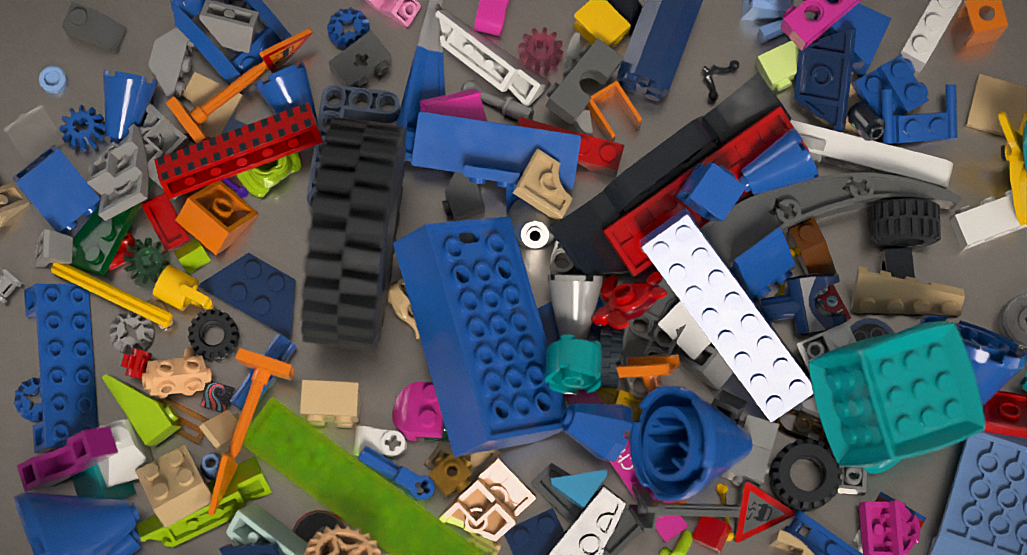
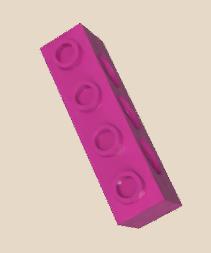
M803 0L804 2L797 8L793 5L782 15L784 19L780 28L803 51L862 0H837L838 2L834 4L826 0ZM813 12L817 16V20L811 21L807 19L804 13Z

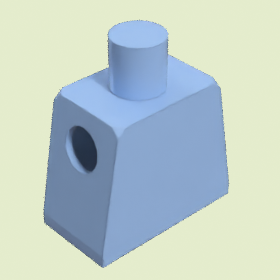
M743 0L741 20L763 23L783 20L782 15L794 5V0Z

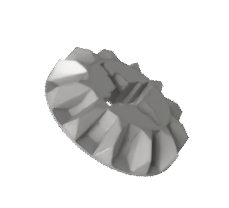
M128 310L118 314L117 318L111 323L109 336L112 344L119 351L131 354L132 348L144 351L151 344L154 328L149 319ZM126 323L128 324V326L130 325L132 328L136 326L138 327V329L135 331L137 334L136 337L138 338V341H136L131 336L124 337V335L127 333V330L125 329Z

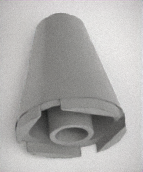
M518 199L513 203L508 211V216L511 218L518 244L527 248H540L548 245L555 239L549 227L557 221L523 199Z
M548 274L547 281L559 337L570 334L574 335L576 339L588 341L592 326L591 317L595 313L603 282L602 276Z

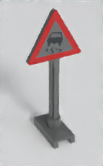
M747 479L743 481L738 505L664 503L662 500H653L647 489L641 484H632V490L637 496L638 502L637 505L629 504L628 508L643 533H655L657 517H663L664 515L737 517L733 538L736 543L792 517L795 513L791 508Z

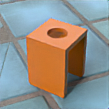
M965 0L956 14L957 18L969 16L973 31L964 42L965 47L998 40L1008 27L1001 0ZM991 9L994 12L993 19L988 21L983 20L979 16V13L988 12Z
M617 81L590 96L591 99L586 107L587 110H590L592 119L606 140L615 142L616 135L597 107L600 103L614 96L636 130L641 127L642 123L641 116Z

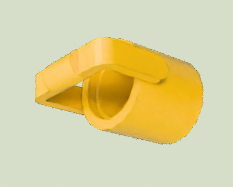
M172 265L166 266L153 289L152 294L154 297L181 311H184L190 303L205 311L214 308L212 300L197 291L199 279Z

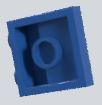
M902 55L881 65L876 70L852 83L860 100L864 104H869L881 118V89H892L893 116L909 114L929 101L926 85L923 82L918 83L913 74L915 72L913 63L909 59H904Z

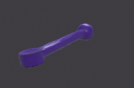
M228 178L222 180L237 191L239 197L246 198L249 192L245 187L240 188Z

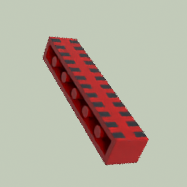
M308 102L156 158L154 162L159 182L168 199H172L321 144L323 140Z

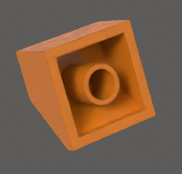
M220 180L190 196L175 221L199 240L208 250L217 255L229 247L259 213Z

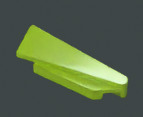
M256 456L238 465L214 516L208 514L209 503L165 528L158 516L154 514L137 525L140 540L145 542L147 539L161 541L164 546L175 547L233 519L237 510L247 506V501L271 494L272 490ZM216 480L207 483L212 495Z

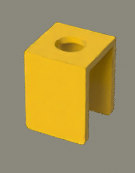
M589 0L574 14V18L577 21L573 23V28L591 45L599 38L614 50L629 36L631 25L606 0Z

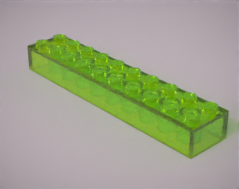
M274 397L270 398L250 424L242 445L244 448L353 529L357 530L360 528L362 535L369 533L370 541H376L378 547L388 555H486Z

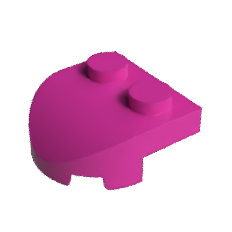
M433 382L411 383L399 393L395 401L392 421L396 429L406 439L417 441V437L442 438L444 420Z
M894 500L890 502L864 501L859 503L863 555H907L914 544L919 542V520L915 514L910 513L905 507L906 504L904 502Z

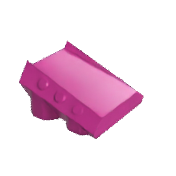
M476 89L420 101V108L423 112L487 121L480 98L481 92Z

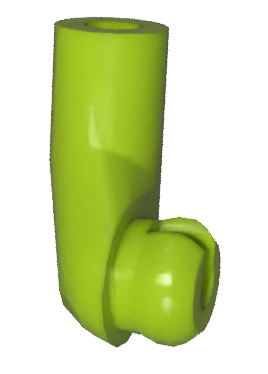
M683 530L674 548L670 550L668 547H662L659 555H686L694 540L692 538L693 533Z

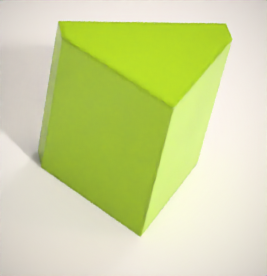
M196 238L174 251L187 274H191L211 261Z

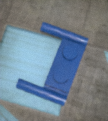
M956 84L945 85L946 112L894 116L892 89H881L882 119L886 124L883 132V143H907L958 138Z

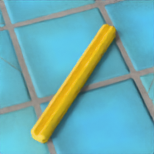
M53 263L51 267V273L163 327H168L173 319L171 313L69 264Z

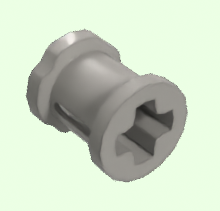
M3 268L1 270L2 275L0 276V301L5 304L7 302L6 298L17 286L21 287L23 283Z

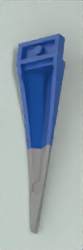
M428 0L396 123V126L406 127L405 160L412 162L418 113L421 111L420 101L445 95L443 46H441L440 42L442 31L440 20L436 18L437 10H443V0Z

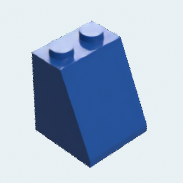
M826 0L832 4L838 2L837 0ZM858 3L820 35L819 38L821 39L850 28H857L852 72L861 78L868 70L892 18Z
M56 145L50 147L12 177L18 187L58 233L61 231L67 233L77 225L75 220L83 213L88 216L99 207L97 204L101 200Z

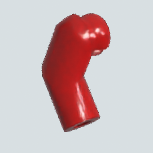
M127 232L108 268L110 271L132 260L136 240L131 233Z

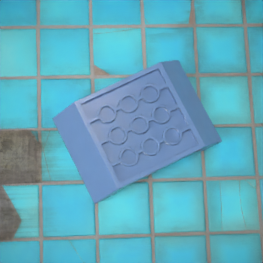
M982 431L965 439L939 532L932 539L928 555H1027V438Z

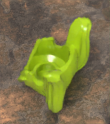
M296 152L239 173L237 177L251 194L260 198L264 197L271 187L285 179L290 173L293 174L300 171L302 161Z

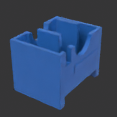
M698 163L675 197L707 221L723 222L746 186L734 178L735 175L722 165L717 166L715 163H708L704 167L705 164Z

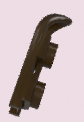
M790 409L785 414L797 416L792 431L782 425L780 417L775 420V423L779 424L778 428L791 437L802 439L803 441L809 438L808 435L811 432L819 435L818 441L825 443L824 446L826 448L830 447L824 428L812 425L813 422L822 425L820 418Z

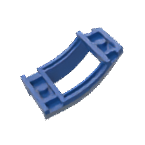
M170 0L176 28L188 38L229 85L252 67L263 62L259 55L261 51L292 37L262 0H243L253 11L259 12L258 18L264 23L266 28L254 38L249 53L239 51L228 60L192 21L201 12L205 0Z

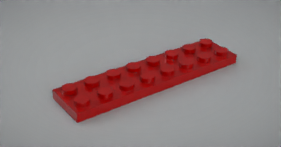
M777 107L699 163L705 164L704 167L708 163H715L717 166L722 165L735 175L734 178L740 182L739 178L743 176L741 170L788 130L794 128L783 109ZM696 165L602 230L632 276L635 277L653 264L641 248L640 240L684 208L688 210L700 228L710 222L675 197ZM744 190L735 205L752 194V192L746 193Z

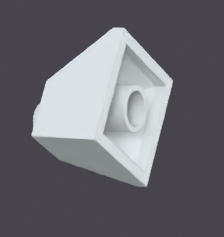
M122 419L98 427L110 426L118 450L117 454L98 463L107 488L138 479L135 471L154 461L148 445L144 444L129 419Z

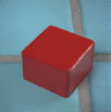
M701 516L692 538L705 547L721 552L732 528L727 522L718 518Z

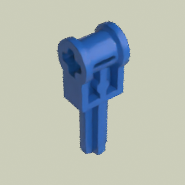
M368 446L361 450L358 460L388 478L392 484L404 490L409 499L414 501L426 500L433 495L435 490L434 483L428 476L417 475L406 467L395 464ZM415 483H422L423 493H416L418 489L415 487Z

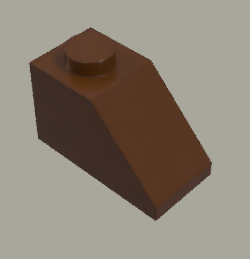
M814 218L789 229V242L805 274L837 273L826 240Z

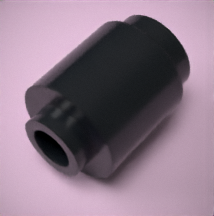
M858 102L850 107L847 113L848 121L864 140L871 141L881 137L885 129V121L869 104Z

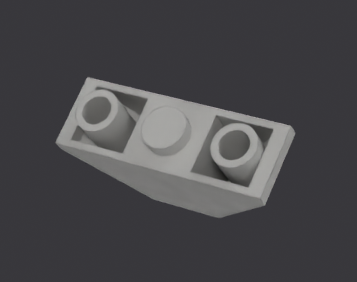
M177 28L154 41L148 63L153 76L158 81L168 100L173 96L177 99L178 97L182 98L185 90V82L182 81L185 72L190 71L192 57L189 55L191 48L195 47Z

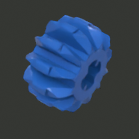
M80 105L79 112L77 113L73 108H70L69 113L71 117L62 116V121L65 125L59 127L60 132L64 133L62 140L65 143L70 142V147L73 150L77 149L80 145L82 152H86L87 145L89 144L93 149H96L97 144L95 140L104 141V136L101 134V132L105 131V124L102 123L104 120L102 114L96 115V110L93 107L86 111L84 105ZM87 125V127H88L87 130H83V129H82V130L79 132V130H78L79 127H83V128H84V127Z

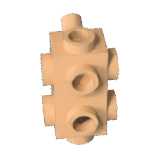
M187 347L184 349L183 358L148 361L146 373L142 374V384L144 390H148L150 396L157 398H166L169 394L175 393L193 395L196 391L204 390L205 383L211 382V370L209 366H205L202 356H194L195 351L193 348Z

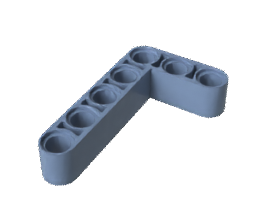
M330 85L323 90L317 122L323 143L315 145L313 149L306 197L308 210L311 215L313 198L316 196L317 172L321 167L320 152L323 146H325L327 129L324 126L330 123L333 117L392 123L398 119L400 111L399 98L394 92L341 85ZM334 97L341 100L336 105L328 103L329 99ZM361 100L368 103L363 108H358L354 105ZM384 104L395 106L390 111H385L381 108Z

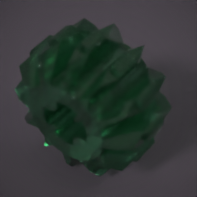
M146 237L144 245L140 239L135 240L137 249L132 246L126 247V250L132 255L131 257L123 256L122 260L130 261L131 264L124 267V271L130 272L134 270L131 275L132 280H136L140 276L142 284H147L149 277L152 282H157L156 272L161 275L164 270L161 266L170 265V261L162 260V257L169 253L168 250L158 251L162 245L160 241L155 242L152 246V238ZM150 255L149 261L151 265H144L143 267L144 261L141 257Z

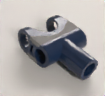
M812 273L787 279L789 294L761 298V311L768 321L794 318L797 334L822 331L847 322L846 313L835 314V312H828L818 302V293L821 289L826 288L827 285L840 282L839 274Z

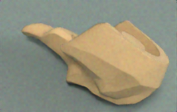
M399 279L389 286L388 302L393 306L395 314L411 325L418 340L420 336L404 280Z

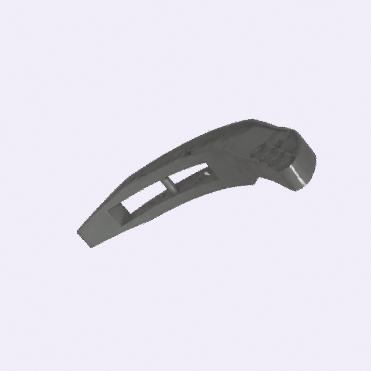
M840 173L819 176L813 180L757 194L733 206L723 222L710 221L701 229L732 270L734 260L778 227L786 236L789 234L790 228L813 218L816 222L843 214L871 210L872 206L887 200L924 199L940 205V208L954 209L961 201L959 195L944 188L906 177L879 173ZM775 208L776 211L774 212V214H770L771 210ZM663 276L662 281L658 285L663 287L668 294L658 299L645 314L636 318L644 320L648 328L644 331H638L633 326V322L636 319L628 321L630 325L625 328L623 334L621 365H628L627 359L629 357L670 355L686 326L684 325L676 329L677 338L672 339L670 343L665 344L658 339V333L664 331L658 323L680 301ZM643 377L624 378L630 395L634 399L644 400L648 395V390L641 393L636 391L633 385L635 381L643 380Z

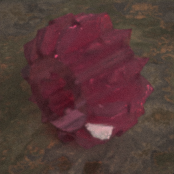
M544 27L542 33L538 34L537 29L533 28L532 36L529 34L523 35L524 42L518 45V49L523 51L519 54V59L527 60L525 63L527 69L535 65V73H539L540 67H544V70L548 73L550 72V64L555 67L559 65L557 58L563 57L564 52L560 49L563 46L562 40H555L557 37L556 32L547 35V28ZM543 47L546 48V51H545V52H544V51H540L539 53L536 52V48H538V49H542Z

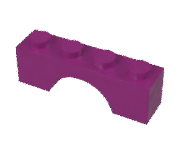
M110 426L84 430L68 438V445L42 455L34 456L18 464L17 469L24 491L51 487L117 454L118 450Z

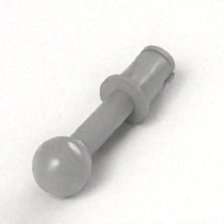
M466 81L461 87V92L471 89L481 92V101L501 109L503 117L510 116L517 120L520 117L530 120L533 118L534 110L514 101V98L511 96L505 100L482 90L481 85L477 81Z

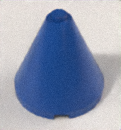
M924 315L921 317L919 325L929 322L946 321L947 317ZM960 320L956 326L968 352L983 406L1024 368L1027 361V351L1023 350L1022 355L1017 353L1019 345L1012 340L983 327Z
M663 386L650 392L639 405L640 408L644 409L639 421H633L630 433V453L636 476L643 487H650L654 492L653 497L662 501H683L691 498L747 457L753 446L752 437L748 431L699 395L681 386Z
M24 492L14 496L22 526L34 555H108L136 527L135 520L139 519L135 504H129L126 499Z

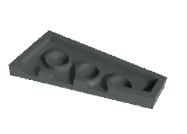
M550 463L531 483L572 523L582 509L550 486L551 478L569 476L571 474ZM625 507L612 535L605 545L602 555H618L642 531L630 511Z

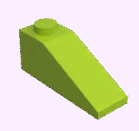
M105 374L102 377L145 445L157 446L181 428L177 421L179 415L171 405L163 403L117 376Z

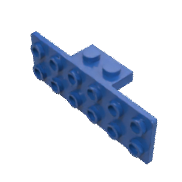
M420 111L418 113L411 164L413 166L464 173L465 177H469V182L485 184L486 180L497 181L496 186L512 188L513 184L518 183L534 152L539 149L561 163L558 172L560 183L564 189H573L581 136Z

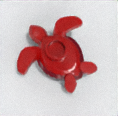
M659 271L652 273L646 282L623 283L618 286L617 276H609L603 282L600 290L602 298L608 302V305L601 307L591 317L592 322L597 326L609 324V326L616 329L628 327L630 325L629 320L642 316L658 299L668 294L663 287L658 285L662 281L661 273Z

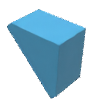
M601 470L551 478L550 486L583 510L606 479L607 471Z

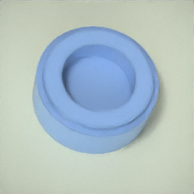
M48 66L41 71L39 83L47 93L58 94L66 88L67 76L60 67Z

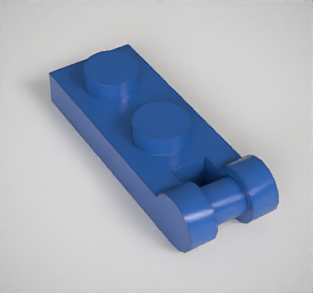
M796 510L792 516L794 520L790 526L786 525L783 531L804 543L815 555H863L800 510ZM803 525L810 529L806 537L798 533Z

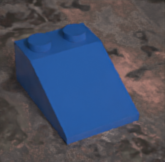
M780 227L734 260L732 272L752 299L757 298L758 301L761 300V298H764L771 292L769 287L777 281L781 285L793 276L791 271L795 267V262Z

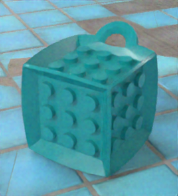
M952 321L924 323L898 333L857 341L823 353L809 361L811 382L818 413L837 463L841 466L863 467L866 472L871 474L882 473L894 467L903 458L917 456L950 446L984 431L986 427L976 376L956 324Z

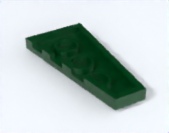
M148 177V192H149V190H150L152 184L154 183L149 177ZM144 201L106 221L98 215V207L74 236L72 262L69 265L105 276Z

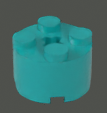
M565 334L559 337V341L547 347L545 383L549 382L551 390L574 395L577 394V390L586 389V393H590L601 386L602 350L600 342L576 339L574 335Z

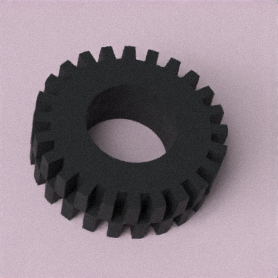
M333 117L330 121V127L326 133L325 146H323L321 153V167L317 172L316 196L312 202L311 227L308 229L307 237L309 246L304 263L306 276L302 287V299L304 300L301 309V335H303V342L370 352L377 350L381 336V327H383L385 306H387L389 281H391L392 262L395 254L393 243L396 242L400 219L399 209L403 193L402 183L406 155V127L340 117Z

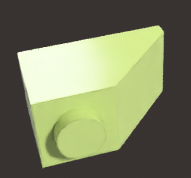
M791 40L757 57L755 66L772 90L777 88L778 91H781L792 85L791 81H793L797 73L799 48Z

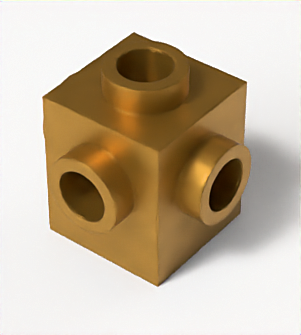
M444 453L433 463L436 468L428 474L429 478L448 498L455 490L461 493L471 484L469 478L472 476V472L469 469L472 467V464L464 455L454 457L453 453L449 456ZM450 470L457 471L455 476H449L447 473Z

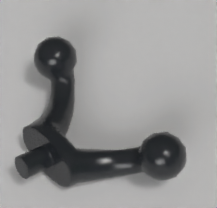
M732 60L728 67L712 65L710 69L706 66L702 68L706 73L703 79L710 89L708 94L709 100L716 101L719 97L712 78L713 74H725L737 70L740 66L737 60Z

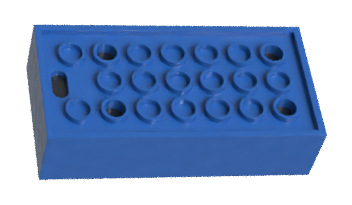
M510 216L425 224L394 242V249L454 457L538 442L563 431V424L560 423V418L563 410L566 408L563 393L551 390L549 382L545 383L546 349L548 343Z

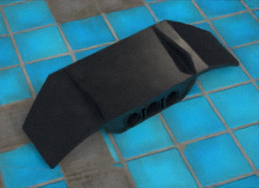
M758 72L704 116L689 122L623 171L590 201L550 226L549 230L581 275L629 272L602 232L603 229L775 108L781 107L790 121L791 116L763 75Z

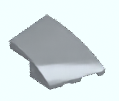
M149 104L146 108L147 116L143 126L139 127L146 153L148 176L162 188L154 159L194 144L153 105Z
M135 124L128 128L129 134L120 143L113 141L89 165L87 183L101 195L98 215L105 221L148 198L146 153L139 128Z

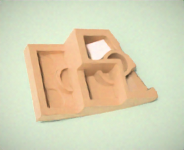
M498 456L450 503L438 519L443 523L447 522L461 527L465 531L478 533L487 539L497 541L516 524V516L536 499V494Z

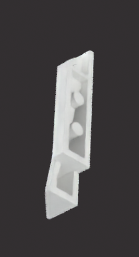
M437 10L436 18L440 20L442 35H440L441 46L500 91L504 92L509 88L525 106L529 107L549 88L551 82L478 31H475L449 11Z

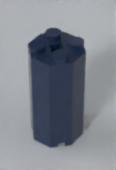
M645 0L617 74V79L621 81L620 86L623 90L628 92H635L636 90L644 93L646 98L657 102L660 101L661 97L668 96L703 0Z

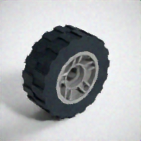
M601 326L599 342L601 343L602 373L600 387L618 389L619 375L617 367L621 365L623 329Z

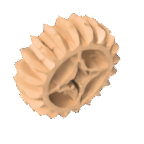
M337 524L334 530L326 526L323 533L317 532L314 539H310L304 555H324L327 552H330L328 555H381V553L377 549V542L370 541L369 533L361 535L362 531L360 528L353 531L350 525H348L345 529H341Z

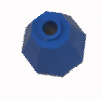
M571 404L569 408L566 407L563 410L560 423L563 424V431L596 458L615 462L628 442V438H625L624 434L625 430L631 431L632 408L621 404Z

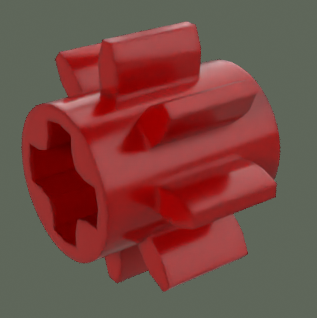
M132 348L131 355L124 354L121 366L127 368L125 375L142 380V374L146 373L148 361H151L152 353Z

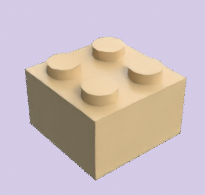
M302 380L300 414L304 421L309 422L310 426L322 427L325 426V422H335L337 427L352 428L353 423L360 424L361 388L358 382Z
M185 444L135 471L154 512L165 528L211 503L212 493L197 462Z

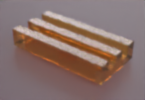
M168 397L160 399L163 403L171 405L173 408L202 423L210 420ZM179 416L177 419L179 423L199 434L195 437L181 429L174 433L200 445L205 436L203 431L196 424Z

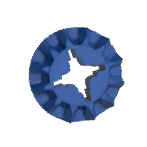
M352 7L339 9L338 12L330 17L327 25L328 36L337 47L346 49L370 31L368 18H366L362 11L355 10ZM354 21L353 29L356 33L348 31L343 35L344 27L341 23L348 25Z
M34 377L21 383L20 387L15 391L13 403L17 412L23 418L38 422L43 421L42 403H36L35 407L33 406L32 408V401L26 397V395H36L37 392H40L39 396L41 397L40 378Z

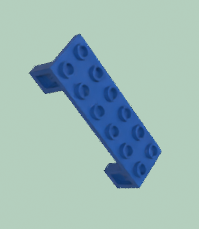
M36 283L24 290L26 317H36L43 416V421L33 425L34 453H45L55 448H62L68 445V438L84 430L98 428L89 291L76 284Z

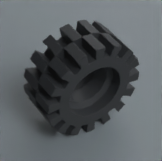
M209 309L203 314L202 312L198 313V317L192 319L191 327H188V340L193 350L202 356L203 359H211L212 361H217V359L223 360L226 359L225 356L228 354H233V349L237 348V341L240 338L239 329L233 318L228 313H223L219 309H215V311ZM211 325H218L224 330V338L217 345H209L203 338L205 329Z

